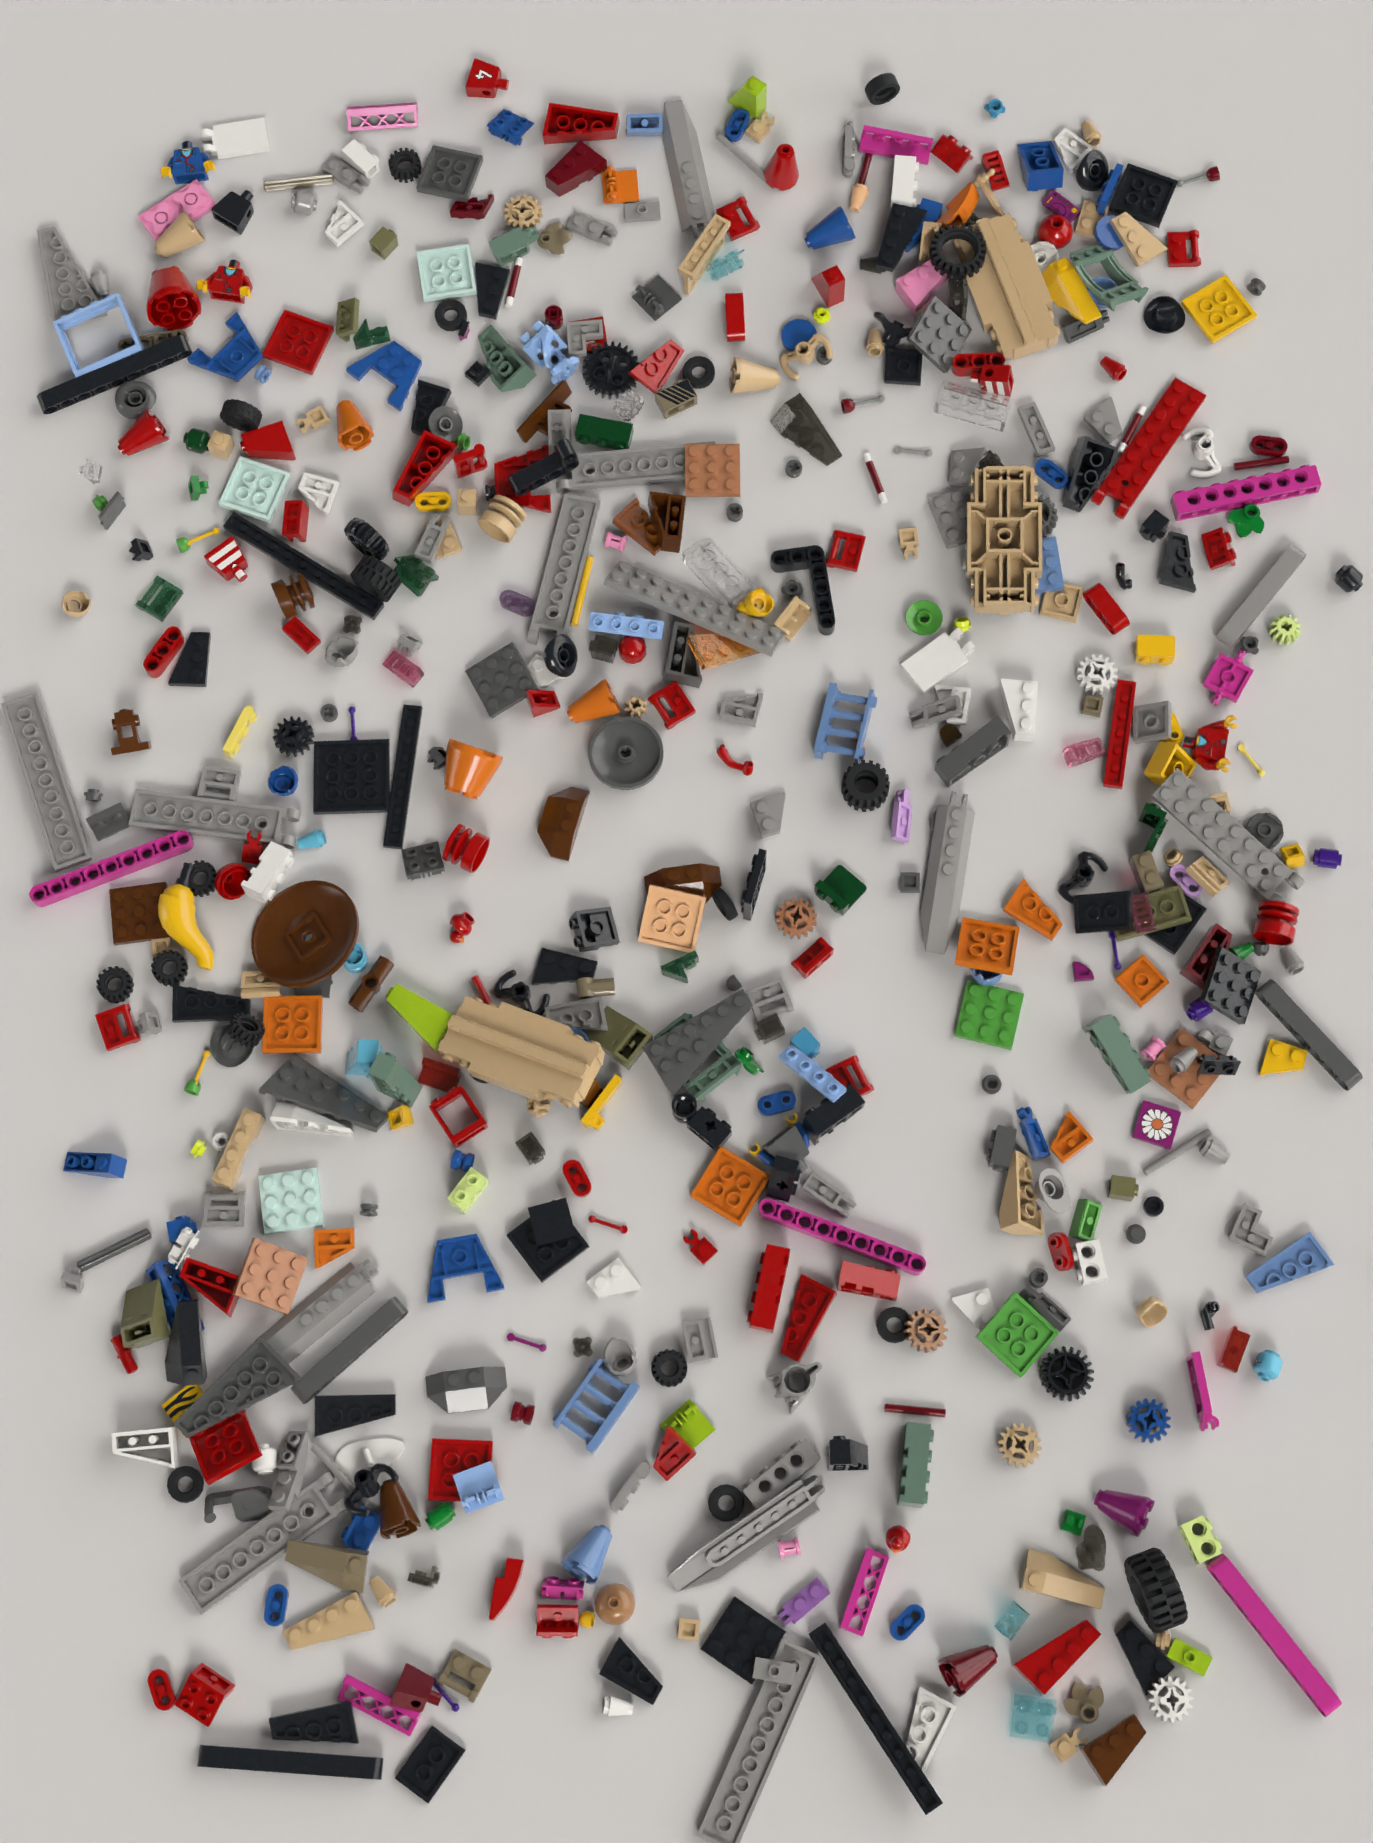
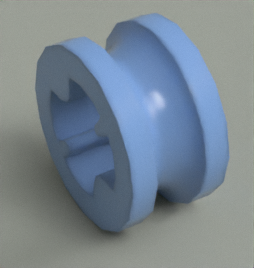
M261 365L256 370L254 378L264 384L269 380L272 371L266 369V366Z

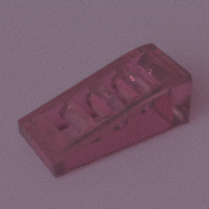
M393 651L382 664L411 687H415L424 676V672L420 667L396 651ZM397 659H399L398 662L392 667V664H393Z
M1099 737L1067 745L1062 751L1069 768L1107 754ZM1092 745L1095 746L1097 752L1094 751Z
M1147 892L1131 895L1133 921L1137 934L1156 930ZM1144 901L1143 904L1134 905V902ZM1146 907V911L1136 913V909ZM1148 914L1149 918L1138 920V916ZM1150 921L1151 925L1140 927L1141 923Z

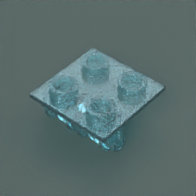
M735 249L728 253L725 259L722 257L715 259L709 264L710 267L706 272L711 270V279L717 281L728 275L727 269L730 274L741 269L744 261L742 258L739 259L738 256L745 250L738 251V249Z
M1015 1694L1010 1737L1052 1743L1054 1716L1057 1710L1056 1700Z

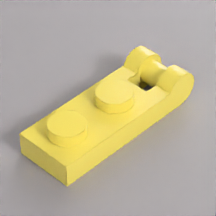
M246 706L243 709L222 749L225 756L233 758L234 754L239 752L243 737L245 738L248 735L249 725L257 720L253 707Z

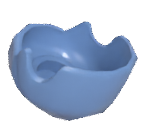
M973 968L974 979L983 986L995 985L1001 980V973Z

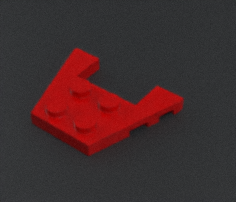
M548 445L541 446V449L535 451L530 450L527 454L494 463L495 495L505 496L522 507L551 513L550 495L531 496V492L518 497L508 482V478L513 473L548 456Z

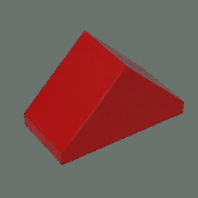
M526 691L527 702L533 718L560 708L555 691Z

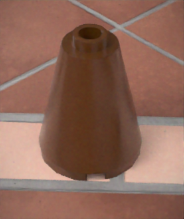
M391 1479L384 1481L383 1485L380 1486L381 1537L391 1539L390 1535H396L397 1538H402L418 1530L417 1526L421 1527L420 1520L398 1481L394 1482Z

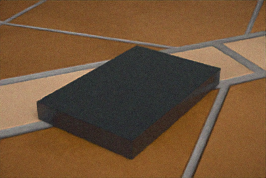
M1131 891L1073 895L1076 934L1134 930Z
M1185 894L1184 897L1192 921L1144 935L1173 955L1176 954L1207 910V908Z
M432 1725L395 1779L429 1804L466 1750Z

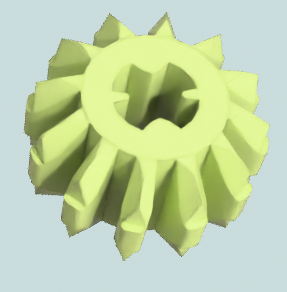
M1283 613L1280 617H1274L1273 622L1269 625L1271 629L1269 635L1273 636L1272 641L1278 640L1279 645L1284 642L1286 646L1290 642L1295 643L1297 637L1301 634V631H1299L1301 624H1296L1297 618L1292 620L1291 614L1285 617Z

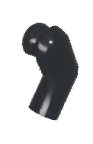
M1117 563L1115 565V577L1121 589H1131L1132 580H1125V564Z
M1216 1301L1206 1303L1200 1312L1205 1331L1214 1329L1212 1317L1220 1309Z

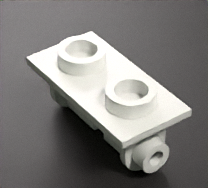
M189 1227L181 1230L176 1242L182 1246L174 1244L168 1254V1262L172 1264L177 1263L176 1270L182 1264L184 1265L187 1257L190 1258L191 1255L188 1254L190 1249H194L200 1240L197 1238L200 1233L199 1230L196 1234L192 1233V1229Z

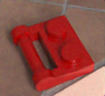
M740 197L735 202L716 209L717 215L731 222V226L727 230L731 241L760 228V224L758 221H755L747 206L745 197ZM741 208L749 223L748 226H745L736 211L737 209Z
M1198 230L1167 232L1168 267H1198L1201 265L1198 249ZM1186 240H1191V259H1187Z
M476 444L474 449L466 452L462 451L453 456L458 479L487 468V460L484 458L485 448L482 444ZM474 458L478 459L476 463L473 462Z
M834 530L829 557L825 561L826 566L857 572L866 536ZM840 540H846L841 560H837L836 556Z
M676 681L652 694L647 699L651 705L653 704L665 722L664 726L667 730L672 729L676 724L696 713V710ZM659 699H665L675 717L670 718Z
M123 1004L95 1015L108 1052L141 1040L139 1033L136 1032L129 1004ZM119 1014L123 1015L129 1033L127 1037L123 1036L117 1018Z
M857 1055L825 1070L842 1085L847 1087L852 1084L861 1096L874 1091L872 1084H869L858 1063ZM848 1066H852L863 1088L857 1089L847 1069Z

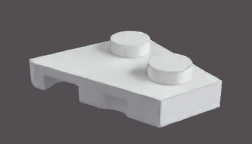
M1066 127L1054 139V145L1069 173H1072L1080 165L1086 154L1093 149L1091 145Z
M304 472L298 489L325 515H329L339 482Z
M989 1288L951 1298L952 1303L963 1312V1315L974 1324L979 1332L996 1313Z

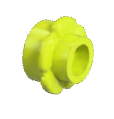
M819 307L813 313V318L818 324H826L831 318L830 311L827 308Z
M960 617L954 620L955 624L953 627L956 629L959 627L962 632L968 631V628L971 627L968 617Z
M198 1139L190 1153L194 1155V1158L197 1155L200 1157L203 1155L207 1148L204 1145L205 1141L202 1142Z

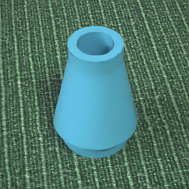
M315 829L297 839L300 850L323 847L327 843L322 829Z

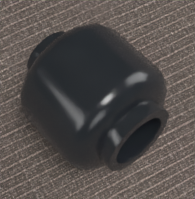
M1344 565L1335 574L1336 584L1347 593L1353 590L1356 592L1363 585L1361 582L1363 574L1353 565Z

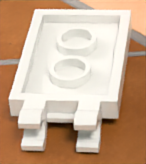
M265 117L213 125V130L201 129L203 142H213V145H203L204 152L208 157L217 155L220 160L271 151Z
M959 627L949 636L944 632L901 663L900 667L923 694L968 663L966 657L974 652L975 646L971 641L965 644L963 648L957 643L963 637V632Z

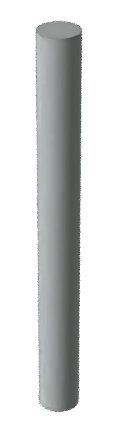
M720 133L716 139L766 183L764 172Z
M1209 1129L1204 1130L1143 1169L1144 1174L1148 1176L1212 1135Z
M314 1444L310 1450L352 1492L355 1484L317 1444ZM365 1497L359 1500L365 1508L371 1503Z

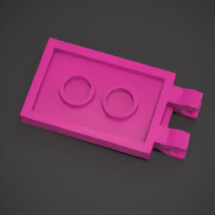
M1200 1351L1192 1352L1186 1358L1197 1416L1200 1420L1199 1428L1203 1432L1205 1429H1208L1207 1423H1209L1211 1429L1214 1430L1219 1426V1420L1212 1415Z

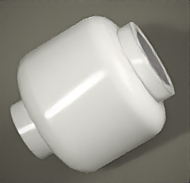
M261 1444L259 1447L263 1456L251 1462L252 1469L258 1472V1475L272 1474L277 1468V1450L269 1447V1444Z

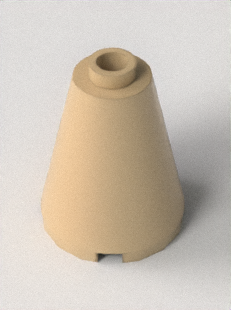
M184 211L158 238L154 249L160 257L163 255L166 258L202 244L205 239L200 230L195 226L193 220Z
M739 357L733 358L730 369L732 371V378H729L731 393L740 394L775 389L776 385L780 384V374L777 373V370Z

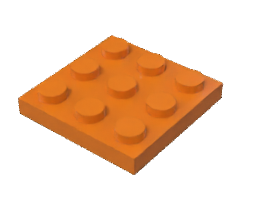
M962 917L954 965L1012 975L1020 927Z
M322 995L264 997L263 1028H265V1033L263 1035L262 1053H321Z
M720 1146L692 1191L690 1198L741 1227L768 1184L770 1175Z

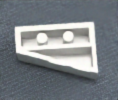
M1000 678L998 687L1008 716L1013 740L1033 742L1038 681Z
M176 1426L111 1433L113 1454L161 1464L171 1468L179 1467Z

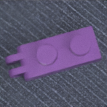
M817 1577L781 1607L783 1612L777 1617L780 1620L785 1615L788 1616L783 1622L784 1626L791 1621L795 1624L825 1599L830 1592Z

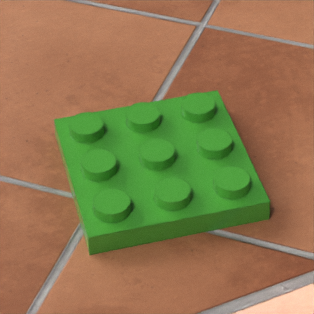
M967 980L954 1037L1012 1050L1024 993L994 986H983L977 982Z
M1013 1292L975 1337L1014 1374L1021 1378L1060 1332L1018 1293Z

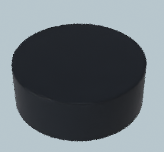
M1156 1196L1147 1198L1143 1204L1144 1212L1151 1217L1159 1216L1164 1209L1163 1201Z

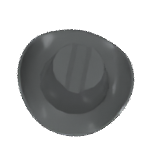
M140 381L123 383L115 394L117 410L128 419L139 418L145 410H151L156 402V392L154 389Z
M229 1024L220 1026L212 1034L210 1050L214 1059L219 1064L226 1067H236L250 1057L253 1048L250 1046L246 1048L245 1045L240 1046L239 1042L235 1043V1039H231L230 1035L227 1034Z

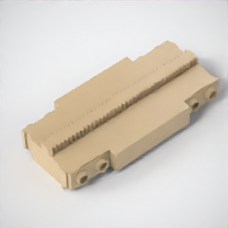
M1009 212L1000 217L979 219L976 224L971 226H973L972 231L977 229L979 230V235L982 234L984 236L983 240L986 241L987 247L985 261L977 274L974 272L971 278L967 275L963 281L984 333L989 332L991 340H995L997 344L995 346L996 352L1003 354L1005 361L1008 358L1015 360L1047 348L1050 349L1051 346L1058 343L1060 329L1057 324L1054 325L1053 300L1029 241L1023 242L1021 233L1017 234L1016 220L1011 218ZM953 239L955 249L960 251L959 259L961 264L970 261L975 254L973 247L965 240Z
M1026 465L975 468L974 475H971L970 485L974 486V492H971V502H967V578H971V589H974V595H971V606H974V613L978 614L997 613L998 615H1010L1011 613H1034L1035 606L1039 605V595H1035V589H1038V578H1042V502H1038V492H1034V486H1038V475H1034V468L1026 467Z
M474 996L472 998L464 997L462 1006L459 1007L456 1014L451 1016L448 1022V1030L443 1040L441 1039L437 1049L442 1055L441 1058L449 1063L457 1062L458 1065L467 1069L475 1078L541 1102L543 1097L549 1101L557 1100L567 1108H571V1106L579 1107V1102L585 1099L600 1067L604 1064L603 1060L605 1058V1052L601 1048L600 1043L593 1040L590 1042L585 1041L580 1035L574 1034L570 1026L505 1002H501L500 1006L494 1003L485 1004L481 999Z

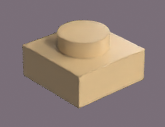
M680 1618L678 1640L698 1641L700 1620Z

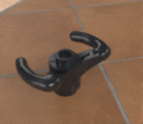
M874 312L873 314L874 318L881 322L885 330L882 342L893 348L899 345L902 338L908 337L913 328H903L904 324L896 320L892 323L881 312Z
M1081 852L1077 858L1079 866L1072 878L1059 886V894L1069 903L1074 904V898L1068 891L1077 886L1087 887L1092 882L1094 871L1088 865L1087 860L1095 862L1104 872L1108 870L1106 863L1093 853Z
M511 970L499 978L493 990L495 997L499 999L509 998L524 1010L542 1016L545 1012V1007L549 1005V994L543 995L540 1007L533 1011L529 1001L531 994L528 985L518 982L510 988L502 989L506 981L516 976L515 970Z
M380 1463L371 1467L370 1471L365 1469L358 1471L354 1476L355 1488L344 1501L345 1508L353 1515L369 1516V1509H360L355 1507L354 1504L363 1497L371 1498L378 1493L380 1484L377 1479L381 1472L387 1473L392 1481H398L399 1477L392 1467Z

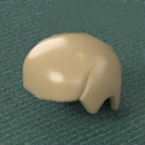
M69 591L63 596L61 606L68 616L79 618L88 613L91 599H88L85 592Z
M1157 1297L1144 1299L1136 1308V1316L1145 1327L1157 1325L1168 1313L1165 1304Z

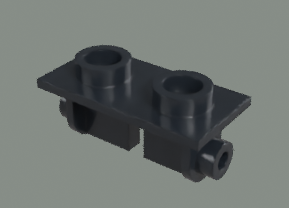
M1202 1054L1197 1058L1198 1064H1201L1198 1074L1235 1075L1241 1061H1237V1058H1234L1232 1055H1218V1060H1216L1215 1055Z

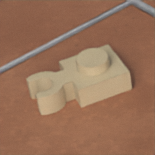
M764 112L762 120L755 119L746 129L745 135L760 144L770 132V126L774 125L775 117L773 116L770 120H767L768 112Z
M321 405L306 412L305 419L300 418L295 421L297 427L304 425L300 429L301 434L307 433L310 427L315 431L330 423Z
M917 527L898 529L900 549H905L904 559L908 560L909 553L914 554V558L917 559L918 551L914 548L919 547Z
M1076 1728L1071 1737L1065 1733L1049 1744L1061 1763L1079 1751L1075 1745L1087 1742V1737L1082 1740L1077 1738V1733L1082 1730L1081 1728Z

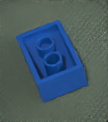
M1052 141L1017 144L1023 181L1027 191L1062 188L1064 168Z

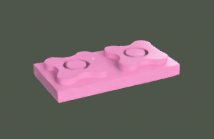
M196 179L138 215V219L152 238L157 241L182 212L185 211L194 222L210 212L216 204Z

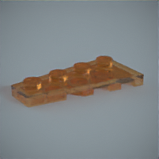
M719 634L688 635L686 638L702 670L761 653Z

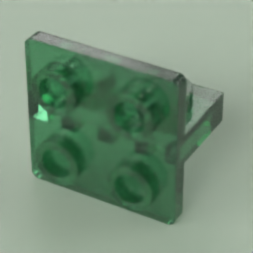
M414 555L395 557L394 562L397 563L394 571L399 576L401 583L417 597L422 596L431 581L439 579L434 569L426 566L421 559L415 558Z

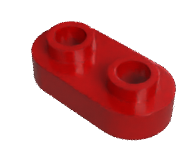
M577 1160L565 1162L563 1174L574 1195L580 1198L588 1196L592 1186L581 1164ZM571 1168H575L576 1173L571 1174L569 1173V1170ZM584 1185L586 1188L584 1191H580L578 1187Z
M1063 1232L1050 1234L1048 1246L1055 1268L1059 1271L1071 1270L1074 1266V1257L1068 1237Z
M153 1670L149 1674L147 1681L154 1704L159 1710H170L176 1703V1696L170 1677L164 1670ZM158 1676H161L163 1678L161 1684H157L156 1678ZM164 1696H168L169 1702L167 1704H164L162 1701Z

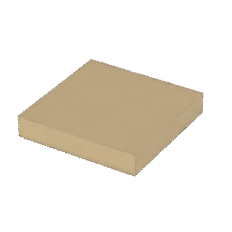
M1064 583V590L1046 591L1039 615L1076 623L1084 587Z

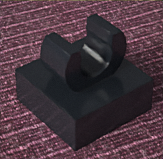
M478 361L465 372V377L478 387L491 375L490 371Z
M138 538L131 541L132 547L129 549V552L135 553V557L132 560H150L154 557L148 541Z
M432 747L428 752L431 756L427 762L432 763L435 760L436 765L433 769L439 770L442 766L446 765V751L443 747Z

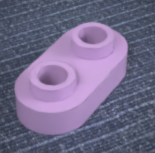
M1182 864L1174 865L1169 872L1171 882L1175 886L1181 885L1183 893L1188 897H1198L1203 888L1185 871L1187 869L1186 866ZM1179 873L1182 877L1177 878L1175 874ZM1189 887H1194L1195 891H1190Z

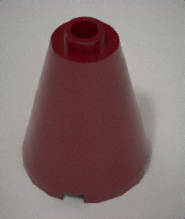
M983 1645L941 1658L938 1661L942 1663L939 1665V1670L947 1686H953L955 1689L953 1693L961 1697L997 1663L996 1658H998V1654L992 1646Z

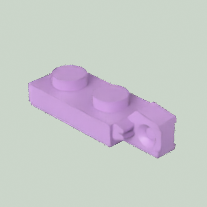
M906 789L896 791L890 837L901 843H908L912 816V806L909 803L910 791Z

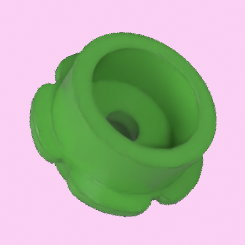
M461 433V435L455 438V444L458 445L457 449L462 451L469 448L470 437L465 433Z
M95 495L96 498L92 502L101 512L108 501L103 495Z

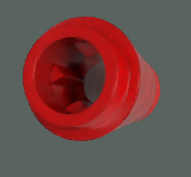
M1107 356L1100 362V365L1112 380L1120 381L1125 377L1127 373L1125 365Z

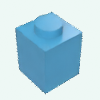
M805 1027L790 1039V1045L793 1044L811 1059L820 1052V1043Z

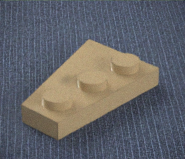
M1127 212L1118 215L1109 222L1136 267L1168 250L1167 247Z

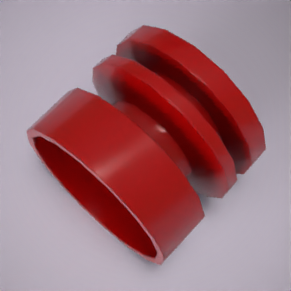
M458 824L446 842L442 858L447 862L451 860L453 865H456L461 860L460 868L469 873H474L481 865L487 853L490 838L479 832L472 837V829H466L464 825Z
M1269 900L1260 902L1257 913L1259 920L1256 921L1253 931L1254 938L1272 945L1284 946L1292 944L1296 932L1293 926L1297 924L1299 909L1294 905L1281 901Z

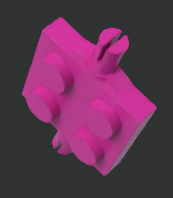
M1239 650L1235 658L1219 654L1202 685L1215 694L1210 701L1212 705L1215 702L1214 706H1218L1221 698H1226L1234 703L1239 699L1254 671L1242 662L1246 655L1245 651L1242 653V650Z

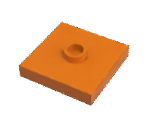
M1141 955L1114 979L1139 1008H1142L1169 984V981L1144 955Z

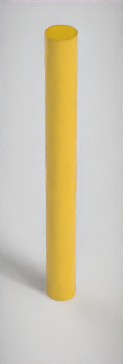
M587 556L572 616V626H578L594 560L590 556Z

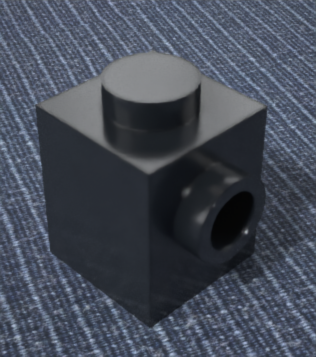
M1155 509L1143 522L1139 533L1145 540H1150L1154 543L1157 539L1161 540L1164 537L1170 520Z

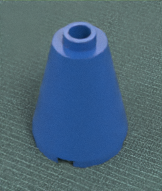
M840 206L806 233L807 237L804 240L808 248L812 247L815 250L851 241L856 237L846 214Z

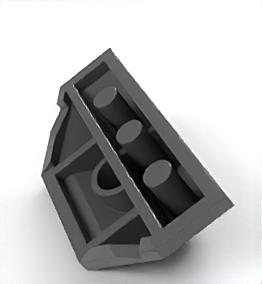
M476 1367L444 1371L425 1377L427 1397L448 1414L489 1409L507 1388L505 1367Z

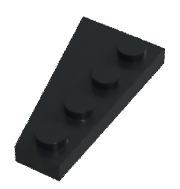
M173 984V1023L231 1021L234 1015L241 1012L245 1015L248 1013L251 1017L250 999H242L237 996L223 995L212 991H203L197 988Z
M352 1701L269 1718L272 1740L359 1743Z

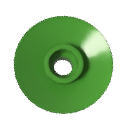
M927 600L913 603L908 608L905 617L909 629L923 636L935 633L941 627L943 621L941 609L935 603ZM924 618L927 620V622L923 623L920 620Z

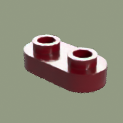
M1258 435L1250 443L1252 453L1261 456L1282 457L1288 448L1287 442L1279 437Z

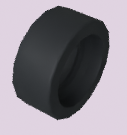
M884 73L874 77L865 87V93L873 105L889 102L900 91V85L892 73Z

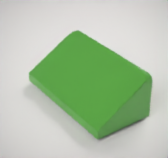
M1079 1199L1069 1236L1082 1241L1093 1240L1102 1205L1089 1199Z

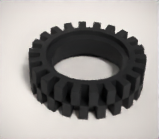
M954 223L952 228L950 224L946 225V229L941 227L939 232H936L932 238L929 257L932 266L935 265L934 269L936 272L940 270V275L942 276L947 273L948 279H951V275H954V280H958L959 276L964 280L967 275L971 278L974 272L977 274L979 269L983 267L987 251L986 241L983 240L984 236L982 234L979 235V230L975 229L972 231L973 226L971 225L967 229L965 228V223H962L961 227H958V223ZM961 239L967 241L973 247L975 254L970 261L963 264H955L943 256L941 249L949 240Z

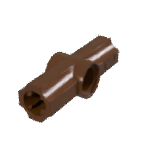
M380 955L368 974L363 976L361 984L348 1001V1004L357 1011L363 1012L373 996L380 991L381 984L394 967V963ZM369 981H376L373 987L366 986Z

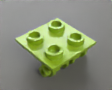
M690 1399L659 1425L664 1432H666L667 1426L671 1425L693 1449L716 1430Z

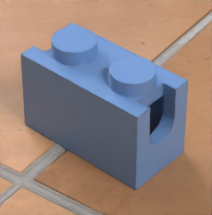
M627 114L626 137L662 135V114Z

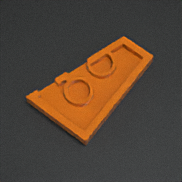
M1024 878L1003 909V912L1053 941L1063 925L1051 909L1040 900L1038 894L1028 886Z

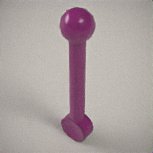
M513 1333L507 1335L508 1341H517L538 1348L541 1352L547 1349L545 1344L539 1345L515 1337Z

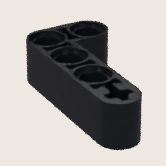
M568 439L558 441L554 445V453L513 473L508 478V482L516 496H523L574 470L579 465L577 454Z

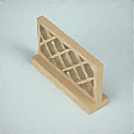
M717 214L713 216L678 268V273L682 274L684 279V294L688 296L726 241L725 233L731 226V222Z

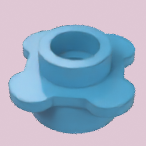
M998 99L991 100L984 107L985 111L990 113L991 118H997V115L1005 112V107Z

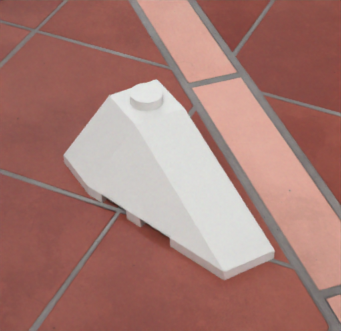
M289 1100L276 1102L270 1118L276 1129L347 1137L354 1136L352 1129L311 1110L296 1106L294 1102Z

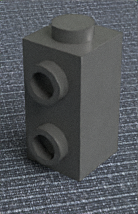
M998 1125L996 1130H992L990 1141L993 1142L992 1149L988 1148L986 1160L989 1161L988 1167H992V1170L997 1172L1008 1171L1017 1129Z

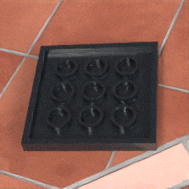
M389 739L314 741V815L386 813L389 811Z

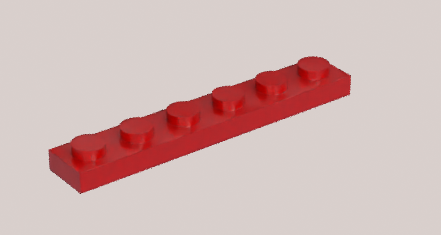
M1117 680L1103 787L1122 789L1136 690V682Z

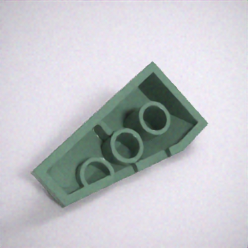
M491 324L478 336L482 352L486 357V365L490 370L491 381L501 392L524 388L536 376L535 372Z

